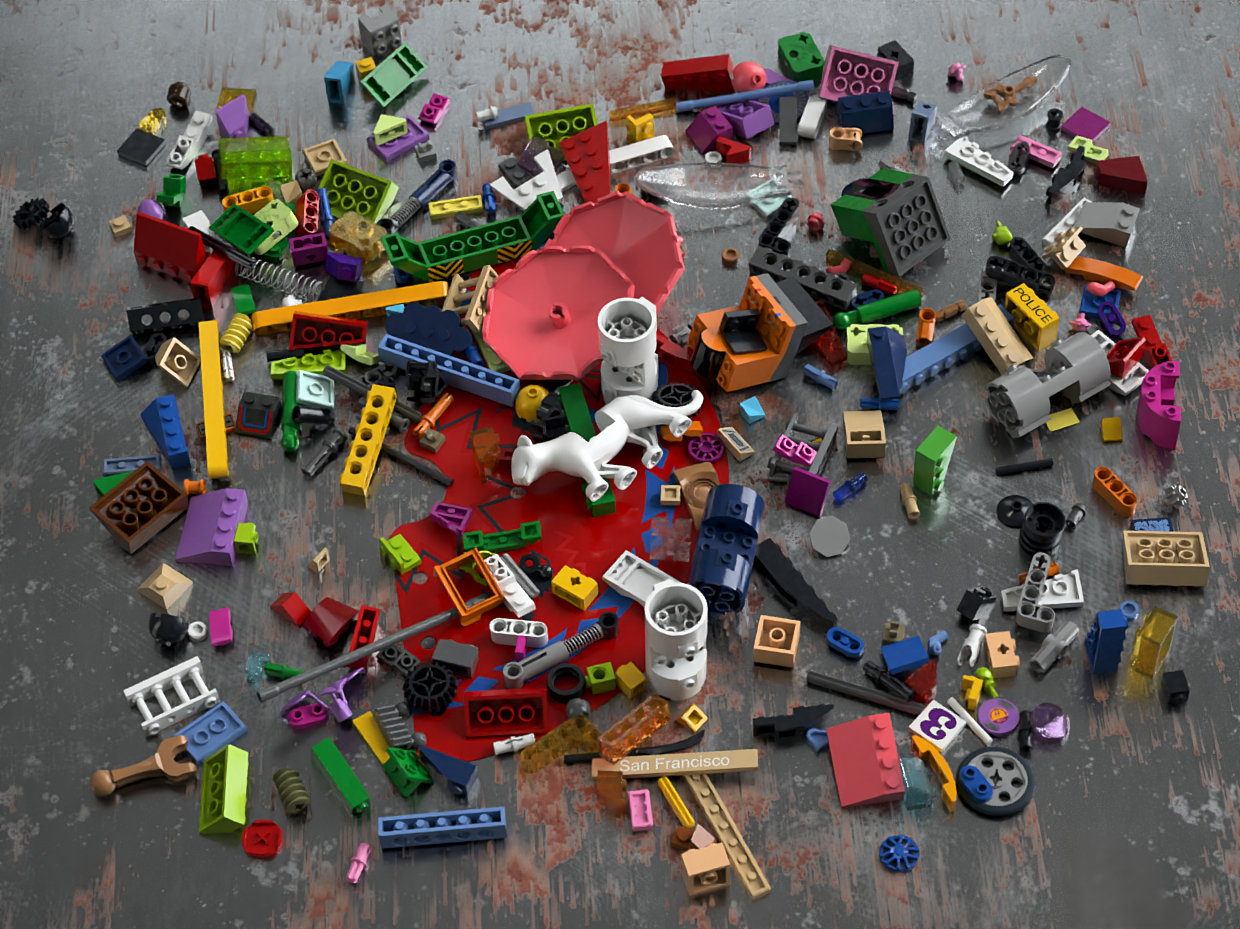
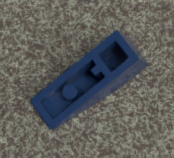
M420 745V758L446 787L455 794L468 796L478 776L477 766Z

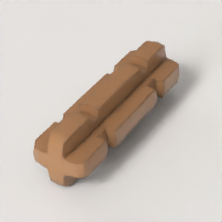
M959 300L942 308L941 311H935V322L957 314L958 311L966 310V303L963 300Z

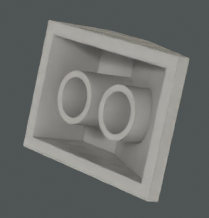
M1084 202L1075 228L1081 226L1083 228L1081 233L1126 248L1140 208L1125 203Z

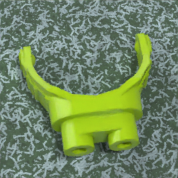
M479 551L483 560L495 555V553H490L489 551ZM474 560L459 567V569H463L466 573L471 574L476 582L484 586L488 585L486 580L480 578L474 571L476 566Z

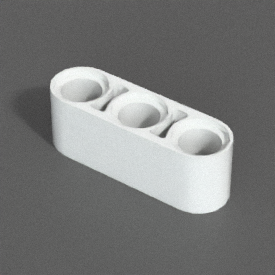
M809 97L798 126V136L811 139L816 138L826 112L827 99Z
M496 618L490 623L491 639L496 644L516 646L518 635L526 637L527 647L542 648L548 643L547 626L542 622Z

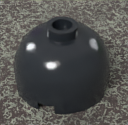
M61 203L55 206L50 211L52 213L50 217H45L44 221L40 224V229L43 233L55 239L68 237L74 231L75 216L67 205Z
M156 613L150 615L149 632L153 639L159 641L158 645L170 647L171 644H177L186 637L190 625L188 620L186 623H183V618L161 613V617H155Z

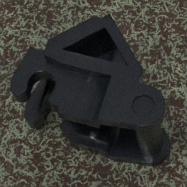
M408 361L405 373L407 376L408 390L414 391V396L407 397V401L435 402V399L449 385L442 373L437 370L436 362Z
M550 392L541 401V405L536 411V418L541 421L531 420V427L537 429L538 432H542L540 435L532 433V439L541 443L566 434L564 415L558 402V394Z

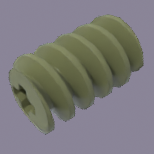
M285 767L274 773L273 781L288 814L297 813L309 805L310 799L307 797V791L304 790L305 787L302 784L298 771Z

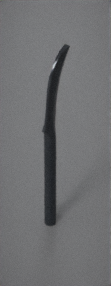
M705 730L687 739L666 745L564 755V764L592 761V759L658 755L684 750L698 744L704 738Z

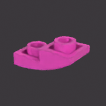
M433 93L429 103L424 105L418 119L435 124L446 110L450 102L449 98Z
M783 434L778 438L772 449L780 456L808 467L817 454L815 450L801 441L797 445Z
M229 607L209 612L210 635L213 647L232 642L233 630L230 625L231 612Z

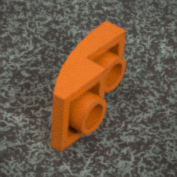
M692 421L686 432L678 438L671 433L668 424L661 426L660 432L663 439L674 442L682 441L683 435L687 437H702L703 429L700 421Z

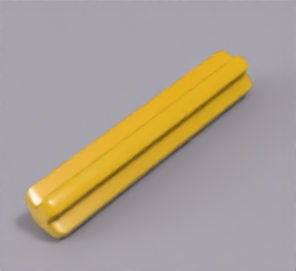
M668 777L659 778L658 786L683 827L693 828L695 821Z

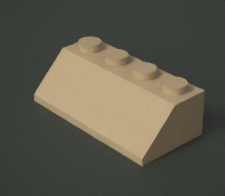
M992 297L982 299L969 307L961 315L1001 374L1005 373V369L1011 365L1021 366L1033 359Z

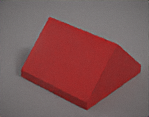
M1145 337L1121 340L1106 354L1111 374L1123 379L1143 357Z

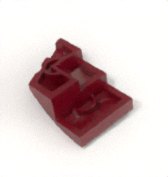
M326 597L309 614L303 624V628L315 638H322L324 640L323 645L328 647L337 642L338 635L348 631L350 623L358 619L360 611Z

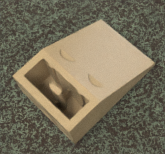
M881 410L843 411L846 458L885 457L886 439Z

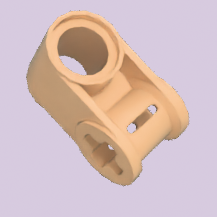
M834 127L830 130L828 145L832 150L858 151L862 148V131L859 128Z

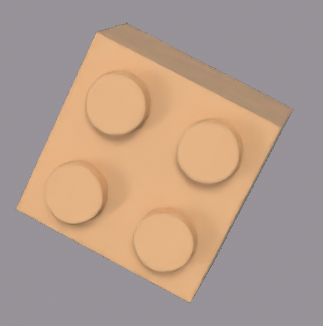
M761 615L754 644L753 661L793 668L800 637L801 621Z
M712 843L704 848L690 849L681 854L682 877L689 896L730 885V863L723 843Z

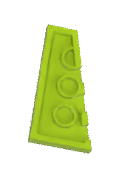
M327 349L323 350L322 354L313 355L309 353L299 359L291 357L271 362V380L283 379V374L287 371L298 372V370L323 375V370L327 365L346 374L347 354L341 349L335 351Z

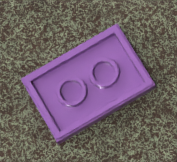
M410 115L404 117L408 133L378 146L375 144L374 134L367 138V143L386 162L415 147L418 142L422 143L429 139V133Z

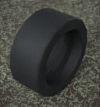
M569 663L558 664L547 675L548 694L553 700L567 704L570 700L581 698L584 694L586 687L583 671L578 666ZM562 676H572L578 680V685L572 690L562 691L555 688L554 682Z

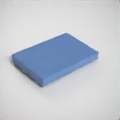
M222 701L173 736L184 735L187 737L188 747L184 751L199 765L205 759L247 732L248 729L227 704Z

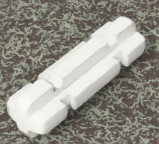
M229 350L221 351L224 379L226 382H232L235 378L231 353Z

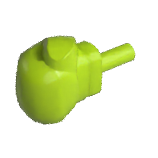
M997 221L996 225L998 228L992 234V240L1000 246L1007 245L1012 240V234L1006 226H1002L1000 221Z
M987 667L978 668L975 672V677L983 680L982 687L985 692L990 691L994 699L998 698L999 696L994 690L996 683L994 682L991 670Z

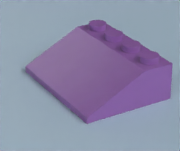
M225 488L191 497L175 558L176 562L233 566L236 556L234 538L238 523H244L248 507L245 490Z

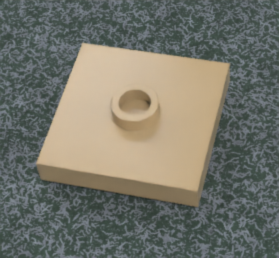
M335 138L302 150L305 159L316 176L325 174L331 159L348 165Z

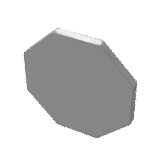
M834 516L817 519L809 532L812 549L825 557L842 554L850 541L847 524Z

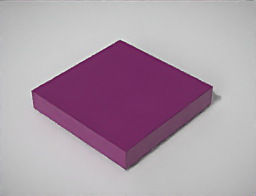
M1082 106L1061 125V130L1074 138L1080 136L1091 139L1093 143L1110 127L1111 122Z
M795 467L784 503L820 517L831 480Z

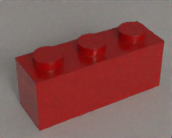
M361 605L349 652L373 643L381 609ZM369 655L347 664L346 667L354 669L363 667L366 671Z

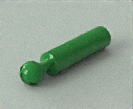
M916 289L855 307V310L847 313H837L834 315L832 323L838 330H845L851 324L859 323L862 325L921 307V297Z
M287 371L283 374L281 415L283 437L281 439V446L287 452H293L299 447L297 433L300 430V423L294 422L292 419L294 406H300L299 403H296L297 371Z

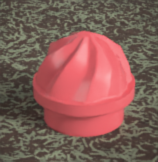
M819 212L809 215L808 227L814 231L820 230L825 225V217Z

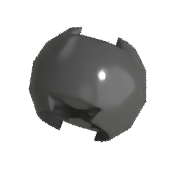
M303 168L296 173L295 181L297 180L300 189L308 190L315 187L317 176L311 169Z
M574 698L566 705L565 713L569 720L582 723L590 717L591 707L586 700Z

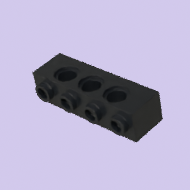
M201 297L127 307L126 310L130 332L135 331V334L144 333L146 329L161 331L164 330V327L171 326L172 329L181 328L182 324L196 326L199 325V322L204 321ZM185 309L189 312V316L182 318L179 315V311ZM168 312L171 318L163 320L161 313ZM146 314L150 315L153 321L146 323L142 317Z

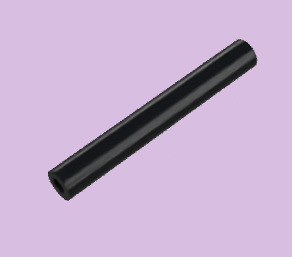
M1049 458L996 467L995 471L996 475L1053 466L1054 463L1053 459Z

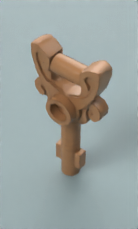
M1035 75L1032 77L1028 76L1023 79V82L1014 87L1011 85L1004 86L1000 83L997 85V88L984 91V97L992 99L997 105V112L1001 114L1007 109L1008 105H1016V93L1027 87H1033L1035 82L1038 81ZM998 95L1002 96L1005 101H1002Z

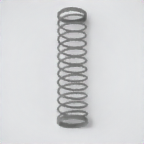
M261 259L256 262L260 261L261 265L255 277V267L248 275V268L244 267L242 271L241 265L240 274H238L239 263L236 262L235 274L237 276L254 280L255 283L260 282L261 285L266 284L267 287L272 286L273 289H278L280 292L284 291L286 294L290 293L310 302H317L324 290V283L321 281L317 282L315 279L311 282L310 277L305 280L304 275L300 277L298 273L293 275L292 271L287 272L285 268L280 270L279 266L274 269L273 264L269 266L267 262L262 264ZM266 263L267 268L265 274L260 280V273L262 267ZM270 266H273L272 274L266 282L267 272ZM279 268L277 279L272 284L274 272ZM285 270L284 279L278 286L279 277L282 271ZM291 272V279L285 288L286 277ZM297 274L296 284L294 288L291 290L292 280L294 276ZM303 277V284L297 292L299 280ZM310 279L308 289L303 295L304 285ZM314 281H316L315 285L313 286V288H312V290H311V294H310V297H309L311 285L313 284ZM277 282V288H274L273 285ZM321 283L320 294L316 300H313L316 288ZM302 290V296L300 297L297 294ZM308 292V299H305L304 296Z

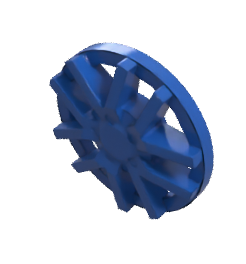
M904 834L889 836L880 846V860L884 866L892 871H908L919 860V848L911 837H906ZM902 840L907 841L905 845L901 844ZM891 856V858L887 861L884 859L886 857ZM908 860H914V861L909 865ZM895 861L897 863V867L890 865ZM904 861L906 867H900V862Z

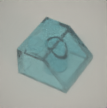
M899 753V763L905 788L903 798L906 809L913 810L931 807L932 798H935V790L928 781L930 780L928 767L925 768L923 760L906 753Z

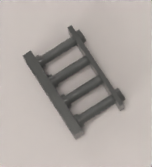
M794 413L792 419L787 421L784 435L797 445L802 441L817 452L810 465L811 467L801 469L819 476L835 443L838 425L831 423L828 430H818L797 424L798 414ZM797 431L822 438V443H814L793 437V434ZM775 453L774 457H770L767 468H770L769 476L773 477L777 469L792 473L793 469L798 466L781 462L782 456Z

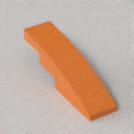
M1078 256L1065 269L1066 273L1083 275L1084 280L1098 281L1102 285L1112 281L1116 289L1136 290L1143 279L1142 275L1126 268Z

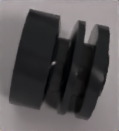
M1038 502L1032 504L1025 512L1019 532V540L1024 548L1034 554L1040 552L1045 554L1052 553L1060 543L1066 524L1065 516L1061 509L1051 503Z

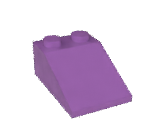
M747 100L724 104L718 107L719 111L733 127V132L745 139H751L755 134L767 131L769 127L774 125L771 108L767 104Z

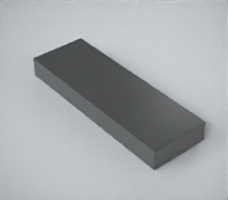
M779 97L780 145H797V97Z

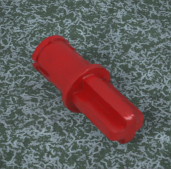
M867 273L863 275L861 284L892 296L896 294L898 289L895 285L883 281V278H876Z

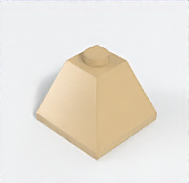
M175 337L162 343L155 356L157 366L185 388L188 387L201 362V358Z
M162 563L137 591L167 610L193 584V581L165 563Z

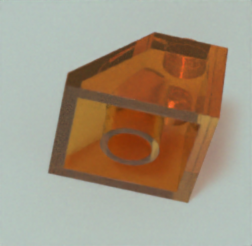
M492 426L470 432L472 455L482 484L487 483L498 467L499 456L501 455L500 446L498 445L500 444L498 433L494 434Z

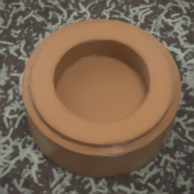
M726 248L723 250L722 261L724 264L735 265L739 262L740 253L737 249Z

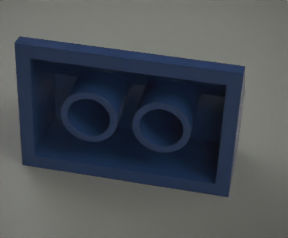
M890 90L838 97L836 108L841 128H859L862 131V135L894 131L893 104Z

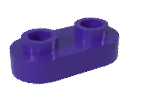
M1110 301L1101 303L1098 307V316L1109 334L1115 337L1123 335L1126 330V322L1115 304ZM1104 310H1110L1111 313L1106 315ZM1118 325L1120 329L1114 330L1113 326Z

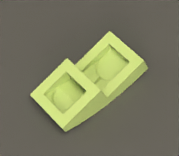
M1076 136L1068 145V149L1071 152H1076L1079 145L1086 147L1084 160L1096 165L1097 160H1105L1109 155L1108 149L1093 146L1091 139Z
M365 344L341 345V350L361 363L373 365L380 362L379 354L366 352Z

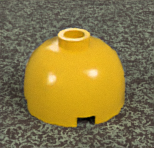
M529 385L521 389L515 400V409L518 417L526 419V422L530 423L531 420L541 421L536 418V411L540 407L541 401L549 392L539 385Z

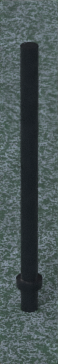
M350 427L348 433L356 437V428ZM382 443L381 451L450 487L453 485V479Z

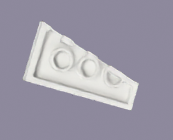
M965 134L944 152L945 157L1001 186L1006 185L1013 178L1014 173L1001 162L991 159V155L988 152H982L979 149V145L975 142H969Z

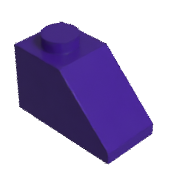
M331 252L326 253L325 270L340 280L357 281L361 275L362 258Z

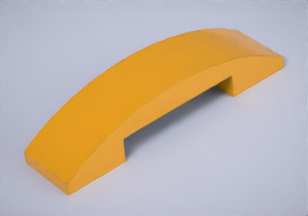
M917 735L912 736L911 749L920 763L929 761L943 784L941 790L942 799L951 812L955 811L956 785L947 762L927 741Z

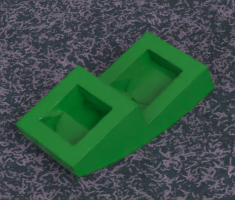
M249 284L231 288L237 313L244 315L255 313L256 308Z

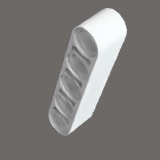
M661 135L609 150L610 173L612 175L669 158L675 152L674 147L666 135Z

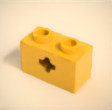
M566 565L551 581L552 593L584 611L598 595V584L594 579L587 578L580 574L578 570L571 569Z

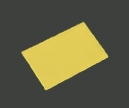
M1072 408L1050 414V420L1045 422L1050 432L1080 423Z

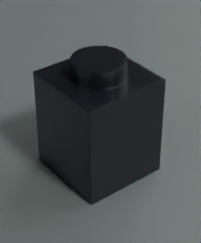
M1178 670L1163 673L1161 686L1167 704H1181L1188 701L1190 688L1184 671Z

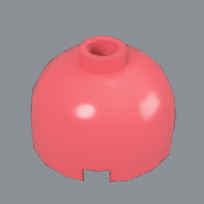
M744 61L737 64L732 72L734 74L731 83L737 93L759 90L765 87L767 81L766 73L760 64Z

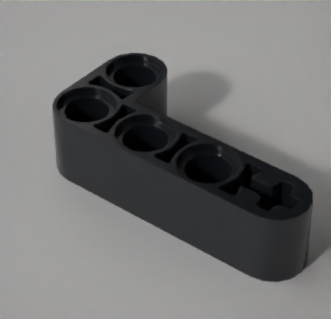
M791 197L783 201L759 236L758 246L770 248L773 252L785 254L791 258V244L784 238L799 217V201L796 198Z
M999 256L989 257L986 263L985 273L988 277L1016 287L1024 283L1040 299H1043L1048 306L1056 283L1053 275ZM1013 271L1015 274L1010 275L1008 272ZM1026 277H1030V278H1032L1033 280L1029 281V280H1026L1025 278H1026ZM1043 283H1048L1050 286H1044Z

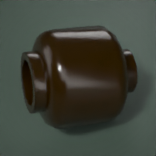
M176 82L169 87L167 101L173 108L180 109L185 107L189 103L191 90L187 84Z

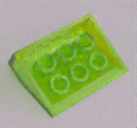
M287 136L217 138L221 179L292 176V154Z

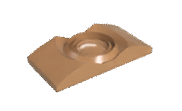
M710 461L673 471L677 485H681V494L697 533L699 532L707 493L711 488L720 485L717 473Z

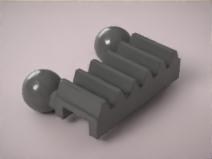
M406 702L376 708L373 712V717L388 746L391 748L404 745L406 748L411 746L419 748L420 745L425 746L427 738L422 732H416L412 736L408 735L409 730L405 729V723H402V718L409 716L411 708Z

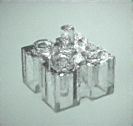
M653 517L651 521V536H656V540H652L650 543V559L666 560L667 555H672L673 561H689L691 542H686V539L692 535V519L677 518L675 523H669V518Z

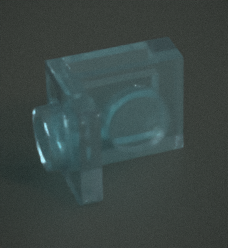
M264 652L249 653L244 671L247 683L255 684L257 676L261 674V667H264L267 662L272 663L269 654Z

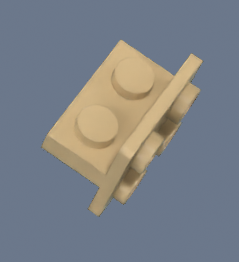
M1081 226L1077 228L1071 227L1065 233L1060 232L1054 237L1055 241L1044 248L1045 252L1041 258L1046 259L1051 256L1062 270L1066 269L1086 247L1078 236L1083 228Z

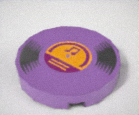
M989 699L979 708V725L988 734L991 733L997 737L1007 736L1013 733L1018 725V709L1006 699Z

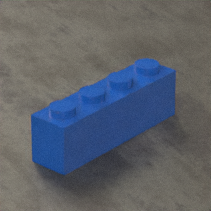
M174 394L155 398L140 414L141 418L146 423L147 428L152 433L172 469L191 465Z
M1121 609L1097 612L1093 625L1090 626V632L1087 633V638L1084 639L1093 674L1115 672L1118 669V664L1121 663V652L1124 651L1123 641L1126 640L1125 630L1128 629L1127 617L1123 616Z

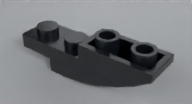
M1079 145L1076 152H1072L1071 163H1067L1065 168L1060 167L1058 174H1054L1052 186L1049 185L1046 191V196H1048L1047 204L1051 205L1067 196L1082 180L1087 161H1084L1086 147Z
M820 704L808 707L799 706L793 708L792 715L783 714L775 717L761 716L753 718V736L774 735L775 741H783L806 735L809 729H819L834 719V704Z

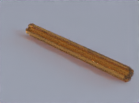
M829 249L826 253V259L841 265L844 258L852 261L849 269L863 275L867 273L876 278H883V281L898 287V290L903 292L916 289L921 298L924 295V288L833 249Z

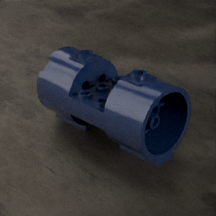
M721 484L711 488L707 493L687 584L696 588L704 596L708 608L707 616L718 618V616H725L726 612H734L736 614L745 605L765 508L763 498L757 492L745 486Z

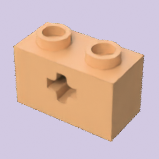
M1010 632L985 634L984 648L989 670H991L993 678L1016 676V670L1020 667L1019 656H1015L1016 644L1015 640L1011 639Z

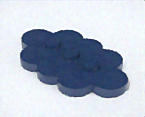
M410 303L404 308L402 314L394 313L385 322V329L389 335L452 357L455 351H465L472 344V335L469 330L461 327L460 316L452 310L442 311L440 307L435 305L424 307L419 303Z

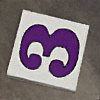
M933 700L913 721L908 731L921 737L942 753L964 729L967 722Z

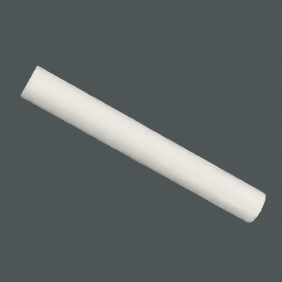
M953 697L947 701L951 708L967 722L966 724L987 746L993 742V739Z

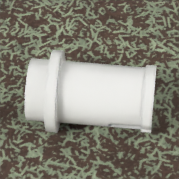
M490 106L488 109L476 112L479 123L492 118L496 119L499 116L496 106Z

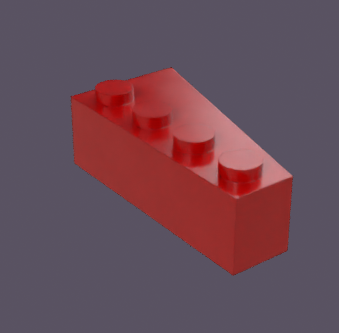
M729 54L663 62L661 79L665 89L736 93L731 83L734 66Z
M294 311L289 350L364 343L368 321Z

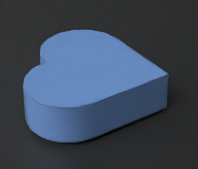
M812 728L807 731L806 741L817 754L829 747L826 730L820 731L819 729Z

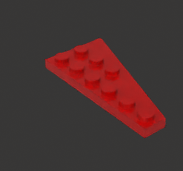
M607 120L559 142L585 203L589 201L597 203V198L611 194Z

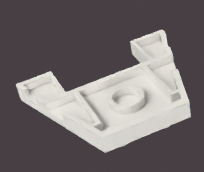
M548 149L534 157V161L543 172L521 186L512 189L503 176L490 184V188L493 191L500 193L506 200L512 201L522 211H525L536 199V195L554 191L559 202L563 201V195Z

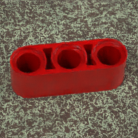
M308 189L297 199L296 219L299 224L295 228L296 237L313 235L318 229L319 195L312 189Z

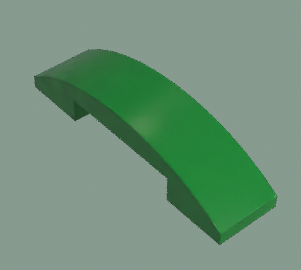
M540 521L520 524V529L484 535L482 530L463 533L464 551L469 552L476 547L478 551L499 553L531 545L542 539Z

